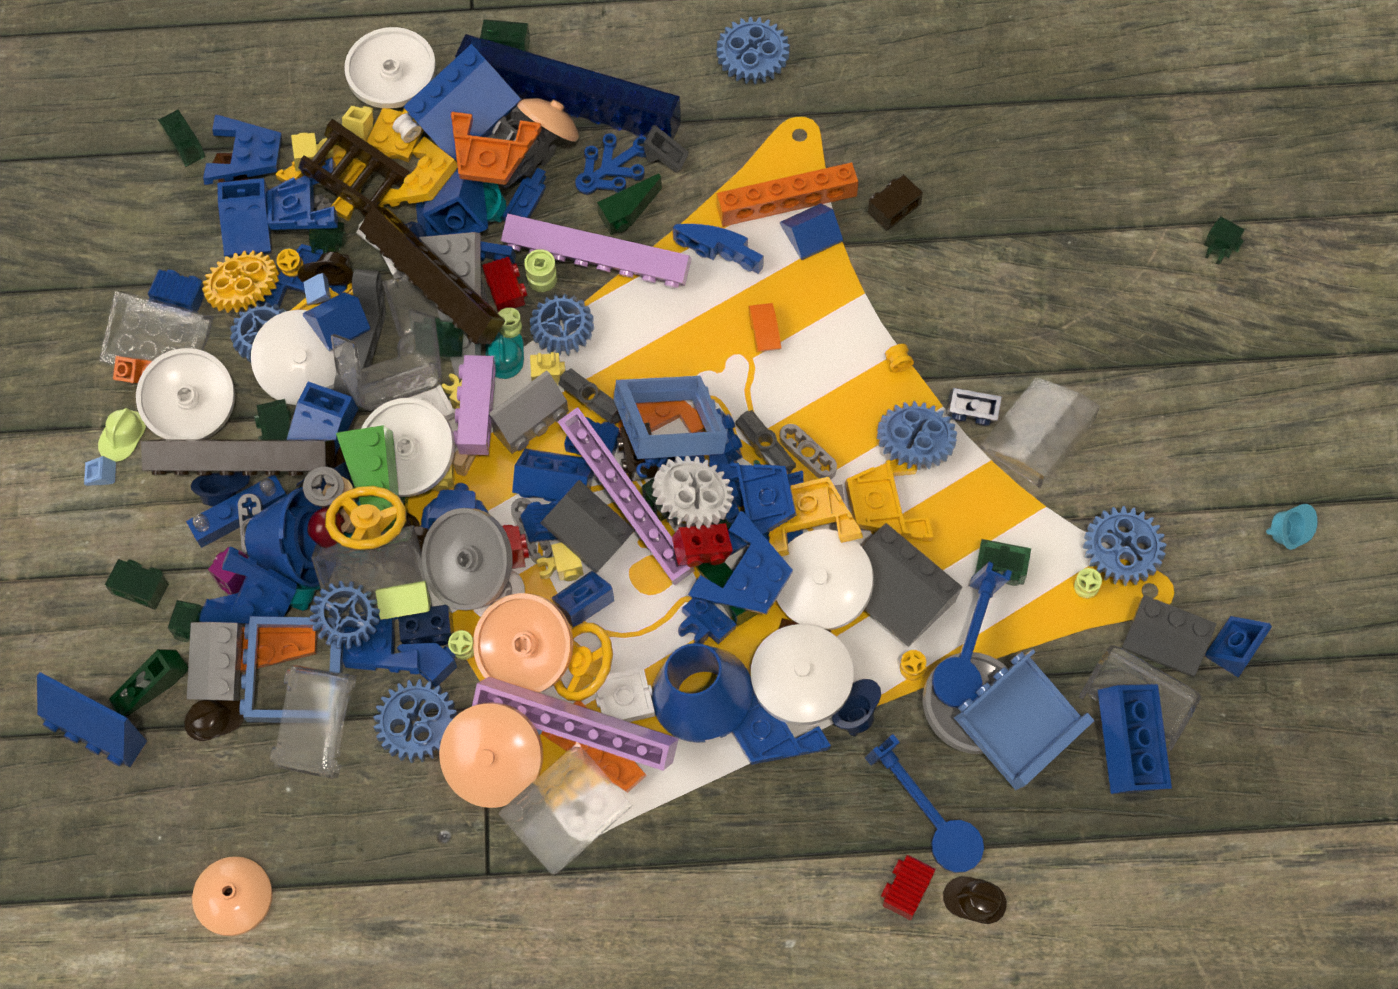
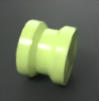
M515 308L502 309L498 314L505 320V323L499 332L504 337L514 338L522 331L520 313Z
M1092 568L1081 570L1074 583L1075 592L1082 598L1089 599L1097 595L1102 584L1101 575Z
M463 630L454 632L448 641L450 650L461 660H468L474 656V643L471 634Z

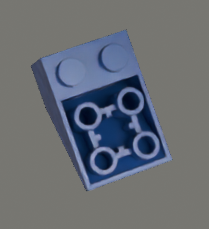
M265 179L217 183L224 256L233 257L234 253L241 256L243 251H246L247 255H249L253 250L256 254L263 252V254L272 253L271 229L267 224L268 187Z
M308 381L297 402L287 439H335L336 455L340 447L336 433L348 431L358 410L353 397Z

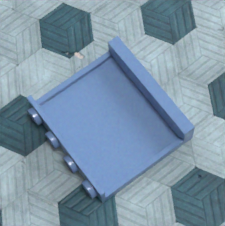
M1033 649L1026 654L1021 651L1012 658L1010 662L1013 665L1009 669L1003 667L993 676L995 681L991 685L987 682L976 691L978 697L973 701L969 698L958 707L961 712L954 717L1015 790L1027 785L1094 722V719L1088 713L1080 716L1030 658L1035 653Z

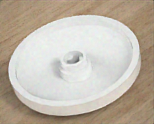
M398 27L382 28L364 35L351 47L345 60V76L351 91L364 103L378 108L403 107L433 80L436 75L435 57L428 42L419 34Z
M308 310L286 311L271 318L257 333L251 350V365L259 385L275 400L291 406L297 405L308 381L323 387L334 384L346 345L344 343L328 351L303 317V313Z
M193 348L171 350L154 359L143 371L136 389V404L141 419L155 435L162 439H208L226 424L235 403L234 383L225 366L213 355Z
M399 398L384 403L369 415L361 429L384 425L393 431L399 497L422 494L432 489L443 479L453 461L455 440L448 420L438 409L423 400Z
M829 529L806 532L788 544L790 555L781 557L793 569V573L776 599L787 616L798 624L813 625L825 630L837 629L855 620L868 605L874 588L873 567L862 546L855 540L841 543L838 531Z
M790 625L773 632L760 644L751 664V683L755 697L760 705L774 718L792 725H813L829 719L844 706L853 686L854 669L848 650L835 635L813 625Z

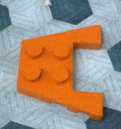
M451 112L459 178L506 185L541 132V123L520 120L516 140L511 141L470 135L473 123L472 114Z
M684 400L636 403L643 422L650 423L651 432L678 418L682 420L689 433L706 431L697 410ZM622 420L618 423L619 430L620 427H624Z

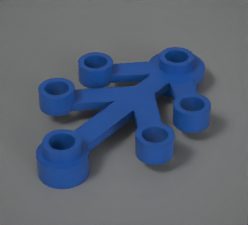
M611 133L604 135L602 165L595 172L594 162L599 156L598 149L595 146L586 147L584 150L585 168L584 172L579 174L575 180L576 188L586 195L592 194L596 189L614 190L618 193L626 189V180L623 177L633 178L634 180L643 179L645 173L642 165L635 164L631 168L620 166L635 156L646 157L644 146H639V144L644 143L646 137L641 136L635 139L631 148L612 160L613 150L617 145L616 136ZM613 140L612 143H607L606 141ZM590 152L595 153L594 155H588ZM638 170L641 171L640 174H635V173H634L635 171H638ZM607 175L619 176L615 177L612 181L602 180ZM617 183L623 184L622 186H616Z

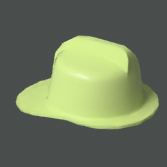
M127 408L111 413L106 420V427L100 436L98 451L101 456L115 462L128 458L135 450L146 429V425L139 413Z

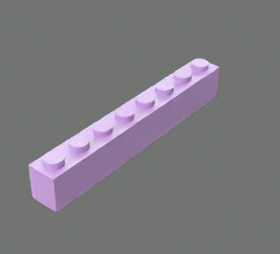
M507 214L501 242L507 246H512L514 251L520 252L521 248L529 250L530 253L537 249H544L549 251L556 261L565 262V259L575 260L574 264L578 266L588 267V264L597 266V270L609 273L611 269L620 271L619 275L633 278V274L640 275L644 281L655 283L657 279L665 281L664 285L678 288L679 285H686L692 260L686 254L512 214Z
M577 407L560 419L558 423L673 584H678L695 571L693 567H688L687 565L678 566L671 535L580 409Z
M487 677L477 683L472 706L488 702L509 705L522 712L536 729L663 771L674 761L679 738L492 677Z

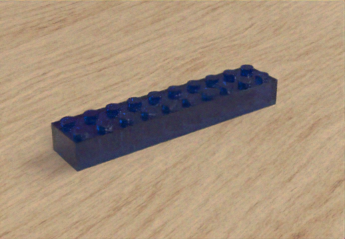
M465 34L455 55L457 58L472 44L521 100L533 98L549 102L556 100L564 105L563 110L573 117H582L597 124H606L617 130L623 129L633 132L637 136L646 137L652 126L656 125L673 140L681 123L680 96L468 34Z

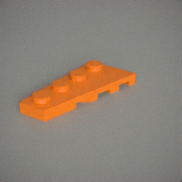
M243 627L240 673L246 672L247 664H243V650L248 649V639H245L244 636L245 627ZM259 628L256 669L315 655L318 631H313L312 628Z
M576 701L573 703L575 705L587 708L582 703V701ZM545 731L541 733L544 737L627 793L647 776L635 761Z

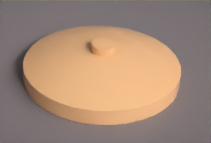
M511 594L495 601L482 614L474 632V657L485 679L492 677L541 693L554 686L562 678L571 661L573 636L569 622L554 603L535 594Z
M481 703L459 713L447 726L440 744V765L447 783L462 799L481 807H503L522 798L534 786L542 769L543 747L537 729L522 712L502 703Z

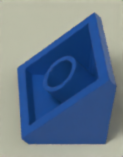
M822 203L780 222L782 229L801 260L843 242L833 209Z
M345 292L303 313V317L328 351L370 330L358 297Z
M591 571L551 599L562 611L573 628L614 602L612 586L594 571Z
M1230 616L1205 656L1239 678L1272 626L1266 622Z

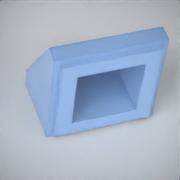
M324 273L318 274L304 282L307 305L331 299L328 278Z
M104 456L85 462L84 485H109L115 483L116 462Z

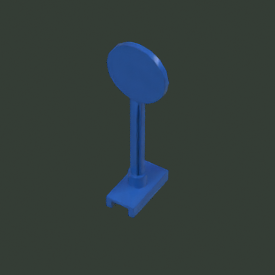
M991 562L982 567L971 578L969 584L970 587L979 590V598L960 657L945 659L937 665L933 672L932 685L934 692L940 701L950 707L958 708L969 698L973 701L978 697L976 691L983 684L980 672L970 660L989 600L993 597L994 593L1010 580L1012 571L1006 570L1001 575L992 571L993 563Z
M892 734L879 748L875 747L865 759L871 766L881 761L887 769L889 768L936 827V832L931 842L932 854L936 862L945 870L953 873H963L974 868L981 860L984 851L983 838L979 831L971 823L962 820L946 822L898 762L899 758L892 750L899 744V740Z

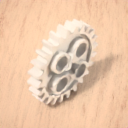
M677 456L674 462L669 459L666 465L662 464L659 471H657L652 484V488H654L652 496L658 497L655 502L656 505H663L662 513L670 512L668 519L676 517L678 518V525L682 521H686L687 528H690L691 524L695 523L697 529H700L702 523L707 528H710L712 522L717 525L720 519H725L734 499V496L731 495L733 488L728 487L729 479H722L724 471L718 473L715 471L717 465L709 467L708 460H705L702 464L697 456L694 461H691L689 456H686L684 461Z

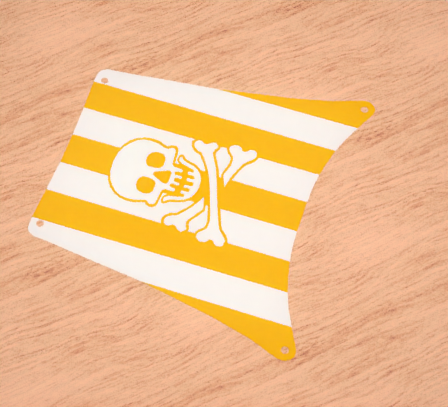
M793 117L780 124L748 162L681 223L716 226L747 237L748 248L764 255L763 269L759 274L743 269L740 264L734 261L725 260L720 254L714 260L699 256L694 250L678 245L673 240L672 230L652 247L686 254L692 258L685 286L679 285L678 288L664 285L665 281L656 279L655 283L642 280L640 275L633 274V278L618 274L584 301L585 306L590 308V314L593 315L594 330L591 332V340H586V347L579 345L578 352L571 349L569 356L566 354V351L561 352L559 356L560 362L565 361L566 371L572 368L586 380L594 383L612 399H614L616 380L701 376L705 386H708L711 399L715 401L716 409L720 408L726 415L730 414L734 423L744 412L754 411L767 429L775 433L779 444L796 463V468L791 473L803 471L804 482L819 478L781 444L780 431L783 426L787 424L797 425L834 458L837 463L836 475L831 481L833 485H843L844 504L850 513L851 508L845 486L846 479L869 468L878 467L890 459L891 453L883 454L884 447H879V439H877L878 424L881 422L882 415H886L888 409L894 411L895 405L903 408L904 402L910 407L916 401L918 407L926 403V408L930 409L934 405L935 412L944 411L943 418L950 416V423L955 424L954 431H957V441L952 456L948 455L946 462L941 460L940 466H936L932 462L931 468L928 469L923 464L920 470L917 468L916 474L894 476L903 519L929 517L933 533L932 541L904 538L962 586L956 602L909 647L865 610L851 623L831 630V633L844 644L850 654L854 669L853 683L862 679H871L880 686L881 698L877 706L924 688L929 675L939 663L952 655L961 653L979 598V590L970 587L969 584L971 578L988 562L993 563L992 571L1001 575L1006 570L1012 571L1010 580L994 593L993 597L989 600L973 652L982 653L995 659L1089 628L1133 620L1138 604L1143 597L1142 587L1147 583L1157 586L1158 595L1154 599L1169 605L1172 603L1174 585L1167 576L1157 570L1154 576L1148 574V579L1145 582L1139 577L1137 585H1134L1132 580L1129 579L1127 586H1124L1122 579H1119L1115 585L1111 576L1105 581V573L1101 572L1102 584L1097 595L1087 599L1080 597L1075 592L1074 583L1078 573L1086 568L1094 570L1098 568L1097 565L1089 567L1092 558H1085V553L1088 551V549L1083 548L1084 542L1087 541L1084 539L1086 532L1046 507L998 467L964 433L956 421L951 419L952 416L946 414L947 410L913 365L902 372L894 373L891 371V362L886 359L885 352L897 344L881 323L851 265L843 242L801 260L780 225L781 221L812 207L722 227L717 210L718 192L826 168L821 132L814 120L807 117ZM796 129L806 131L807 138L804 141L799 142L793 139L792 134ZM831 202L824 204V205H826V206L832 208ZM773 303L781 349L756 352L749 306ZM561 320L560 325L562 326V330H564V324ZM534 340L524 346V363L520 372L508 379L495 377L493 410L532 382L530 355H537L538 353L549 354L547 348L541 350L539 343H535ZM557 385L567 400L569 410L567 414L578 407L585 417L590 418L595 423L602 424L607 422ZM595 393L591 394L588 400H591L595 396ZM684 400L697 410L692 400ZM455 417L448 420L452 431H458V423H455ZM680 418L651 432L652 435L689 433ZM556 421L548 427L544 434L534 437L525 447L526 449L582 457L579 454L566 452L564 443L567 435ZM925 422L922 423L919 431H922V427ZM491 424L489 455H476L466 476L457 474L454 468L455 485L457 483H464L469 487V491H474L476 500L483 502L489 514L501 526H516L511 515V505L516 499L525 497L512 493L514 466L524 449L517 450L511 454L494 435ZM735 424L733 430L742 443L740 451L743 456L737 462L740 465H768L764 459L756 455L755 448ZM787 433L786 439L793 438L795 440V433L792 435ZM912 439L911 446L908 449L912 447L915 439ZM769 442L760 443L764 447L771 445ZM617 447L614 458L622 468L621 459H625L624 452H619ZM805 447L801 453L805 457H812L815 451L811 447ZM704 455L705 460H708L709 466V455ZM821 464V471H830V465L825 467ZM594 474L591 491L632 527ZM654 477L632 481L671 537L679 527H687L686 521H682L678 525V518L668 519L670 512L662 513L663 505L655 504L658 497L652 496ZM428 490L419 495L399 498L406 508V513L415 516L421 526L424 507L437 498L439 491ZM533 496L527 498L532 503L540 502L541 505L551 503V501H546L542 497ZM744 505L738 506L739 512L745 511ZM523 507L518 508V511H521L522 513L525 510L523 509ZM720 519L718 524L726 523L727 529L729 530L730 526L725 521V519ZM832 523L803 529V534L819 529L832 530ZM861 529L863 538L856 539L855 541L863 546L876 532ZM635 530L596 573L612 586L614 602L583 623H595L601 626L611 639L613 660L609 674L643 667L647 684L651 685L652 688L658 672L669 656L679 647L695 642L694 633H688L681 637L679 636L678 629L680 624L688 618L682 613V608L692 599L688 593L701 574L696 567H693L695 571L674 585ZM549 540L551 545L561 543L560 540ZM537 542V553H540L541 556L545 555V551L541 549L539 542ZM1105 542L1101 543L1107 549L1112 548V546ZM747 546L733 555H729L725 563L733 572L746 553ZM530 556L525 558L526 567L512 569L522 578L525 593L544 597L554 603L551 599L553 596L593 571L581 560L584 575L579 576L574 581H559L557 569L549 578L541 579L539 572L547 570L548 567L545 565L538 567L531 560ZM1120 559L1123 565H1131L1128 560ZM426 583L431 605H446L433 594ZM775 600L767 615L758 613L753 618L736 627L719 644L710 636H708V639L703 644L726 650L735 655L745 665L751 677L752 660L760 644L770 634L779 629L782 618L792 619L787 616L777 600ZM713 603L730 618L721 604ZM450 607L453 615L454 632L460 630L467 631L474 638V632L480 616L474 610H458ZM582 633L573 639L579 645L589 648L591 652L602 647L598 636L593 633ZM909 650L920 651L926 658L925 672L917 680L905 679L900 672L901 658ZM473 656L467 662L479 681H482L485 678L480 672ZM569 667L561 678L566 688H568L574 676L570 673ZM711 672L692 674L682 682L679 691L689 694L702 692L715 682L718 675ZM552 686L544 692H541V694L571 704L576 702L568 701L565 698L561 697L557 693L554 686ZM596 693L582 701L588 709L601 713L600 707L597 708ZM656 715L630 722L673 736L662 727ZM832 717L823 722L813 725L786 724L794 738H798L818 726L822 730L834 723ZM732 732L723 738L717 737L705 740L703 743L679 739L674 761L664 771L635 762L647 776L627 793L540 734L543 747V764L536 782L551 810L566 832L576 839H592L750 763ZM575 800H583L587 804V812L584 815L575 816L571 813L570 807Z

